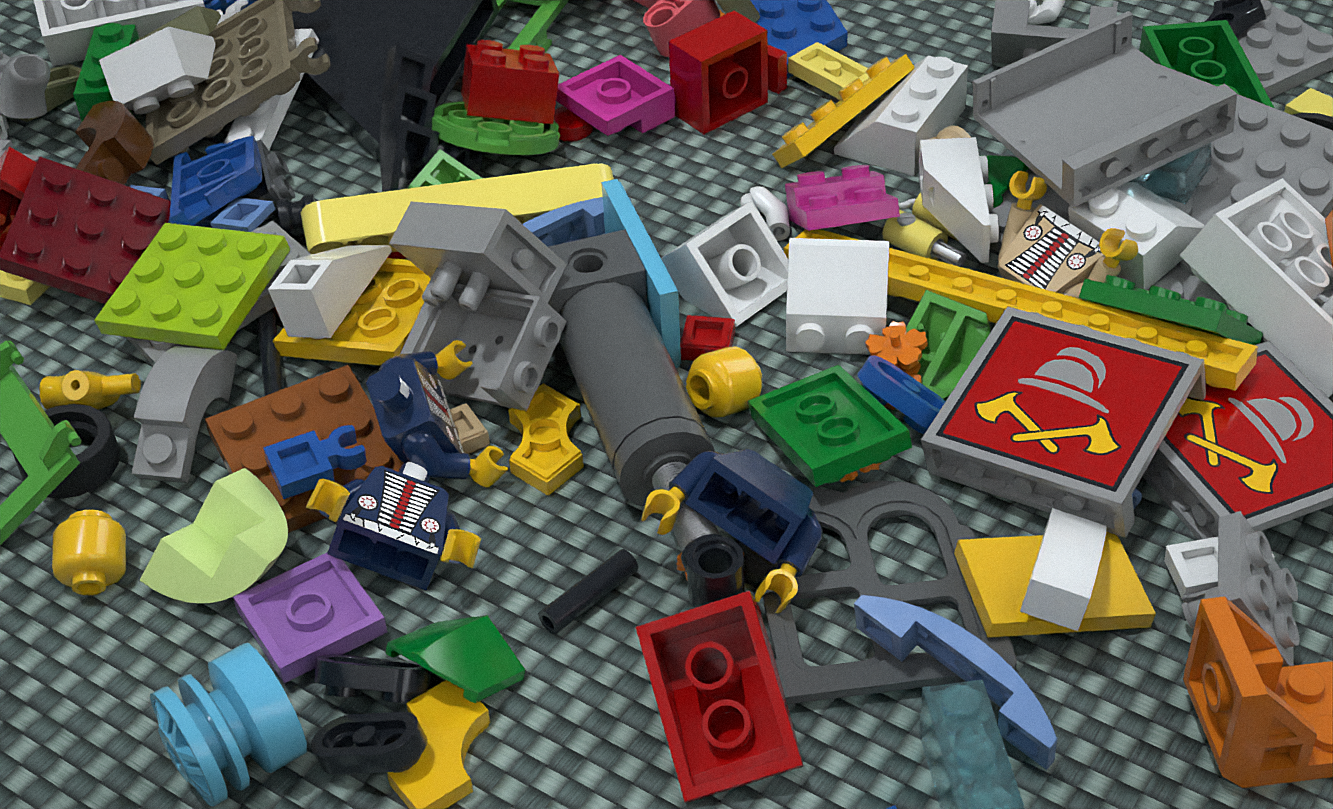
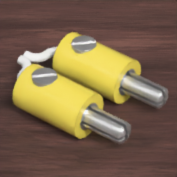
M921 193L916 199L899 203L900 217L886 219L882 233L883 239L901 250L933 260L941 259L948 264L959 267L963 266L966 262L965 253L947 244L948 236L957 241L959 240L922 205ZM913 206L912 214L902 211V209Z

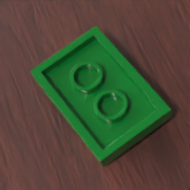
M1106 275L1104 283L1084 279L1079 298L1251 345L1260 344L1263 337V332L1246 324L1249 316L1227 309L1228 305L1204 297H1197L1196 301L1193 302L1180 298L1181 294L1158 286H1151L1148 291L1135 287L1136 283L1116 276Z
M840 365L748 400L751 418L815 487L825 483L837 482L849 473L871 464L885 462L893 455L912 448L909 429Z

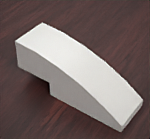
M1052 508L1020 612L1078 631L1096 579L1106 536V525Z

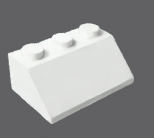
M925 57L914 65L915 69L868 105L835 145L834 154L915 176L919 170L920 140L936 137L942 129L953 125L965 110L968 65L953 62L946 57Z

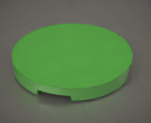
M464 102L442 104L435 108L434 117H432V130L439 132V139L476 151L506 155H534L553 151L559 145V125L555 121H553V124L468 116Z

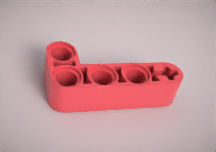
M633 0L649 8L643 17L644 24L658 52L666 57H669V40L720 17V10L715 0Z

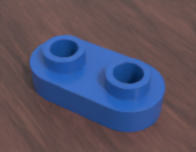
M869 356L857 374L863 383L862 386L882 405L889 403L905 414L903 416L905 422L922 434L926 433L946 402L900 368L878 356Z

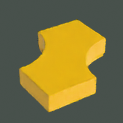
M543 383L535 391L527 411L514 408L508 410L510 423L523 436L520 446L510 456V472L549 496L584 467L581 450L568 438L571 428L581 418L580 404Z
M447 680L406 703L408 712L413 713L417 717L427 736V745L414 766L403 772L386 773L389 785L409 809H447L473 792L471 778L464 769V761L467 750L473 740L489 727V711L481 701L473 703L463 698L464 689Z

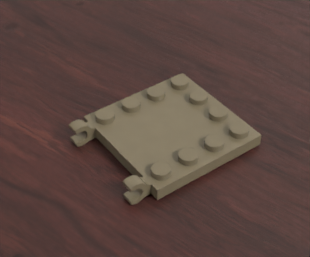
M257 0L217 24L213 32L208 35L213 37L216 44L208 79L194 85L192 93L178 98L168 97L159 102L160 107L146 113V131L152 136L154 141L150 157L152 161L158 165L168 158L173 159L175 155L184 153L190 145L203 137L215 136L227 123L237 117H245L252 114L264 101L275 95L286 94L301 80L300 73L306 72L317 75L327 71L331 66L327 53L317 59L308 57L310 53L318 49L317 40L314 37L304 39L296 47L292 16L294 11L302 13L316 11L321 6V0Z

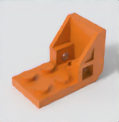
M1225 596L1200 599L1183 680L1221 775L1241 788L1333 777V661L1282 667L1284 661L1274 639Z

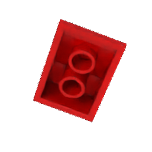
M750 591L636 627L685 803L804 767L759 606Z

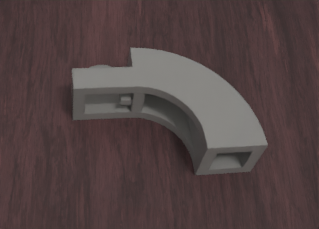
M174 347L159 357L144 382L134 414V419L142 425L131 474L139 479L180 483L189 482L202 417L212 401L229 402L238 355L227 350Z

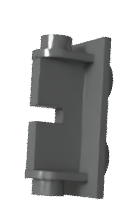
M259 139L257 145L262 163V182L258 184L256 189L247 194V198L273 201L275 210L264 220L268 221L278 214L277 199L287 198L291 201L295 198V193L285 178V175L289 174V169L283 157L276 150L271 153L262 140Z

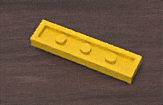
M904 54L892 62L889 61L887 56L880 59L865 71L869 78L864 82L857 78L838 92L842 98L840 101L834 104L832 100H829L810 114L814 121L807 127L804 122H801L782 136L785 144L772 154L781 168L805 157L915 69L908 56Z

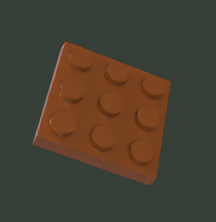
M349 365L205 418L208 433L228 472L232 474L246 468L268 488L285 515L288 533L327 517L323 516L317 509L310 510L306 507L314 489L283 499L267 465L263 447L313 430L319 441L329 438L331 432L336 428L344 425H353L357 443L344 448L350 449L363 445L367 462L363 466L352 470L333 469L335 483L343 486L355 479L366 480L372 470L378 466L399 471L402 464H404L386 444L374 407Z

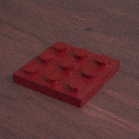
M39 157L1 248L0 270L106 304L162 226L168 223L171 201Z

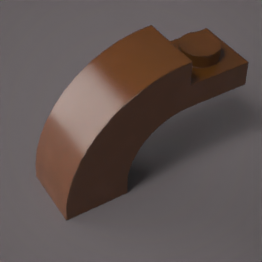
M106 101L93 105L75 131L89 147L75 169L125 185L131 174L144 170L153 151V138L121 102Z

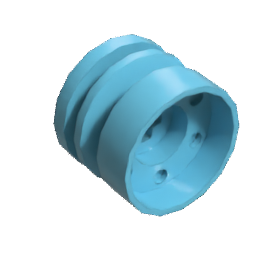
M243 643L208 662L209 677L214 691L208 693L191 674H187L178 679V687L184 705L168 686L162 687L150 694L151 704L158 721V732L172 762L181 776L195 787L209 806L213 807L228 799L227 788L221 772L236 790H243L250 786L245 756L250 755L265 772L272 773L302 756L307 750L302 726L288 696L270 666L249 643Z

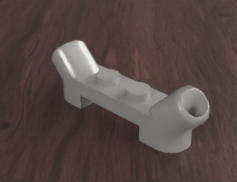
M0 50V113L10 118H34L47 113L44 92L49 82L51 71L48 63L43 58L35 54H20L9 57Z

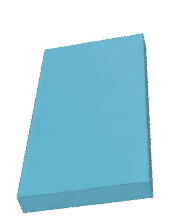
M618 179L601 182L605 234L626 229L646 270L648 311L675 367L679 368L681 364L678 290L621 182Z

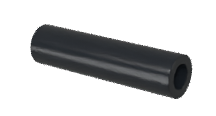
M625 549L619 550L539 611L538 616L542 625L552 634L560 632L638 571V563L634 556Z

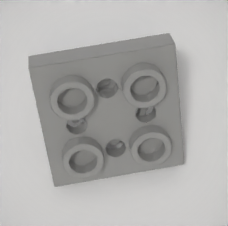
M1241 511L1219 517L1218 586L1182 596V600L1185 602L1182 603V608L1186 621L1194 630L1200 599L1225 596L1274 639L1284 661L1282 667L1294 666L1293 647L1299 645L1300 638L1296 622L1292 616V602L1298 600V590L1291 572L1287 568L1280 569L1272 557L1271 547L1262 531L1255 532Z

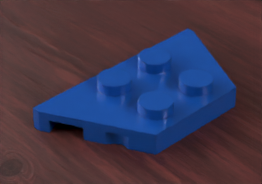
M751 0L761 16L756 24L767 30L768 45L787 52V79L793 76L788 72V58L818 42L836 52L847 47L848 32L827 0Z
M253 135L236 139L229 143L208 146L205 149L207 156L194 161L190 159L187 152L174 156L169 217L173 224L193 226L235 198L244 196L256 189L258 184L262 182V163L257 141Z

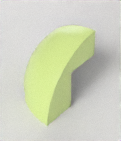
M246 468L215 481L195 521L161 538L140 581L162 595L190 603L223 601L243 592L257 582L272 567L286 546L288 527L279 503L268 488Z

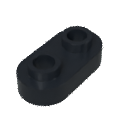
M323 655L316 657L315 682L326 685L325 694L330 696L358 697L361 696V689L382 691V700L387 702L408 703L418 697V693L428 692L431 684V671L411 661L351 655Z
M410 712L350 714L338 717L324 725L313 737L311 750L323 771L328 774L398 773L411 768L417 763L426 748L427 736L417 717Z

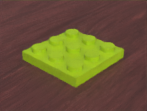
M165 223L94 321L102 334L224 350L289 253L290 247L285 236Z

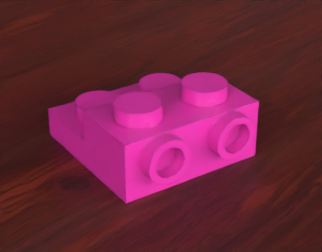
M618 55L558 84L556 101L607 136L619 132L629 125L644 133L675 117L676 98L674 88L622 55Z
M869 165L842 168L841 176L825 178L823 171L802 173L797 175L798 182L785 184L789 220L808 231L900 217L898 198L886 194L884 175L875 171H869Z

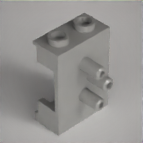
M995 0L991 30L992 62L1014 63L1087 29L1027 25L1030 1ZM1114 1L1113 7L1091 6L1088 29L1116 17L1118 2Z
M411 201L389 242L392 247L431 278L422 295L425 303L433 307L440 306L442 301L449 300L456 285L462 284L466 285L458 302L463 309L470 312L477 311L487 289L540 296L548 303L567 265L509 211L500 208Z
M457 284L449 300L442 301L440 306L433 307L424 302L400 354L432 351L436 355L452 341H462L466 347L456 356L462 362L472 361L473 364L451 380L444 379L436 373V376L440 379L444 394L527 411L567 321L540 296L487 289L477 311H467L458 302L466 285Z

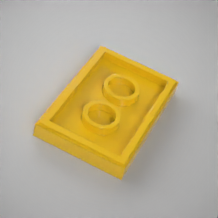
M1106 532L1092 594L1078 631L1020 612L1043 535L961 539L957 542L954 555L988 638L1151 627L1156 615L1118 535Z

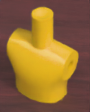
M73 370L63 376L44 377L39 386L42 405L47 410L52 407L69 404L87 405L99 410L117 402L121 395L139 393L141 381L136 373L106 376L96 372Z

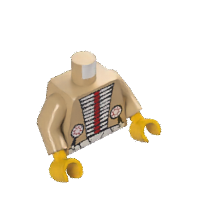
M1017 171L1011 177L1009 183L1010 191L1018 198V201L1011 204L998 256L997 267L1002 278L1079 298L1084 279L1104 283L1106 275L1118 276L1121 271L1120 261H1129L1137 256L1139 250L1136 241L1125 239L1118 249L1119 243L1125 235L1124 230L1116 228L1107 229L1102 234L1100 242H1098L1042 204H1039L1036 209L1032 207V202L1042 198L1047 191V185L1043 178L1034 177L1031 182V188L1027 192L1025 186L1029 178L1028 172Z

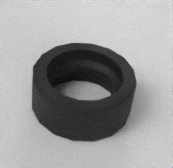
M79 404L56 406L45 410L54 426L67 420L81 441L93 442L83 452L75 455L80 463L47 498L64 499L76 497L98 488L112 476L119 464L120 450L111 423L105 414L92 406ZM14 455L23 480H25L28 475Z

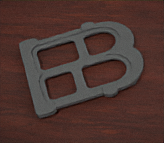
M888 480L864 483L849 489L845 493L831 489H811L813 496L809 508L814 511L820 526L830 528L841 536L846 545L851 564L844 570L794 577L798 584V591L792 600L856 592L859 597L861 595L884 597L915 606L954 602L958 606L965 630L987 644L1016 670L1017 659L1010 639L1007 636L987 637L954 555L958 540L975 539V535L969 527L959 525L955 513L941 497L926 488L912 483ZM910 515L920 518L931 527L935 534L947 575L938 580L898 585L883 584L877 575L867 539V532L871 525L879 519ZM754 550L746 554L745 572L752 581L759 582V585L770 571L779 569L777 562L775 564L771 563ZM767 590L762 596L775 661L787 704L966 682L927 652L909 654L901 662L872 639L871 642L875 654L868 660L810 666L804 662L790 603L781 613L777 614L775 612L781 604L779 595L775 591Z

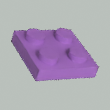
M327 553L233 596L237 612L283 683L316 668V657L343 655L387 633L384 616L345 562L327 555Z

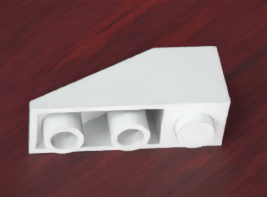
M976 137L920 140L919 183L922 205L981 263L989 262L990 243L998 242L999 226L997 214H989L993 212L992 184H987V156H979Z
M348 245L290 260L268 288L288 337L331 338L392 252L390 245Z

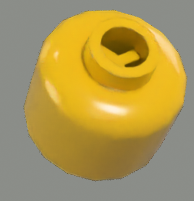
M737 346L725 347L700 355L692 362L686 379V390L692 403L704 414L712 418L725 417L748 409V400L760 396L762 389V373L759 365L746 350Z
M82 510L71 514L67 520L58 525L53 533L52 569L54 577L80 595H97L104 592L106 586L117 583L126 572L125 529L116 520H113L108 513L103 511Z

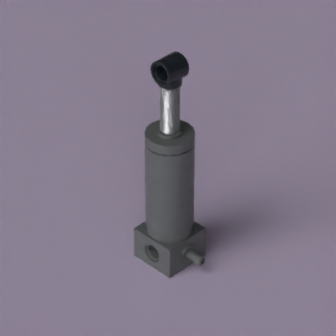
M626 229L548 247L567 264L548 302L567 321L560 340L552 353V358L556 367L570 366L623 495L635 505L645 507L647 497L652 491L658 489L669 491V482L698 454L704 451L715 450L648 311L646 270ZM681 502L672 530L682 550L681 560L687 573L690 604L693 608L745 592L744 555L742 548L737 542L720 535L713 522Z

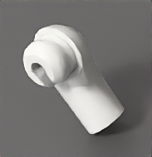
M1027 0L1030 1L1027 25H1040L1055 21L1066 0H1044L1038 6L1036 0Z
M756 186L750 188V193L741 197V206L752 200L759 213L762 212L765 215L767 226L777 241L786 239L790 234L787 206L765 187Z

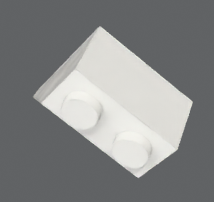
M166 27L100 59L99 62L113 101L121 102L128 110H134L136 114H145L158 109L160 101L168 97L178 98L188 95L194 91V85L207 80L216 44L211 36Z
M1136 182L1124 183L1074 208L1071 205L1068 207L1069 223L1100 242L1102 234L1110 228L1124 230L1125 232L1118 249L1125 239L1136 241L1139 250L1137 256L1132 260L1119 262L1121 271L1118 276L1136 283L1135 287L1148 290L1183 260L1180 254L1205 226Z
M752 200L723 216L661 258L677 290L685 301L712 317L735 319V327L787 291L788 258Z
M790 238L786 305V352L870 355L865 341L869 339L870 334L883 336L882 329L886 327L889 241Z

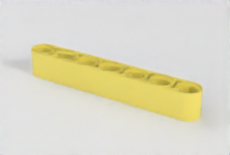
M588 164L320 200L306 205L301 211L307 251L311 254H316L348 245H390L389 242L411 201L506 209L523 224L551 210L576 202L602 197L601 182L614 180L611 167L608 165ZM390 245L392 252H397V250Z

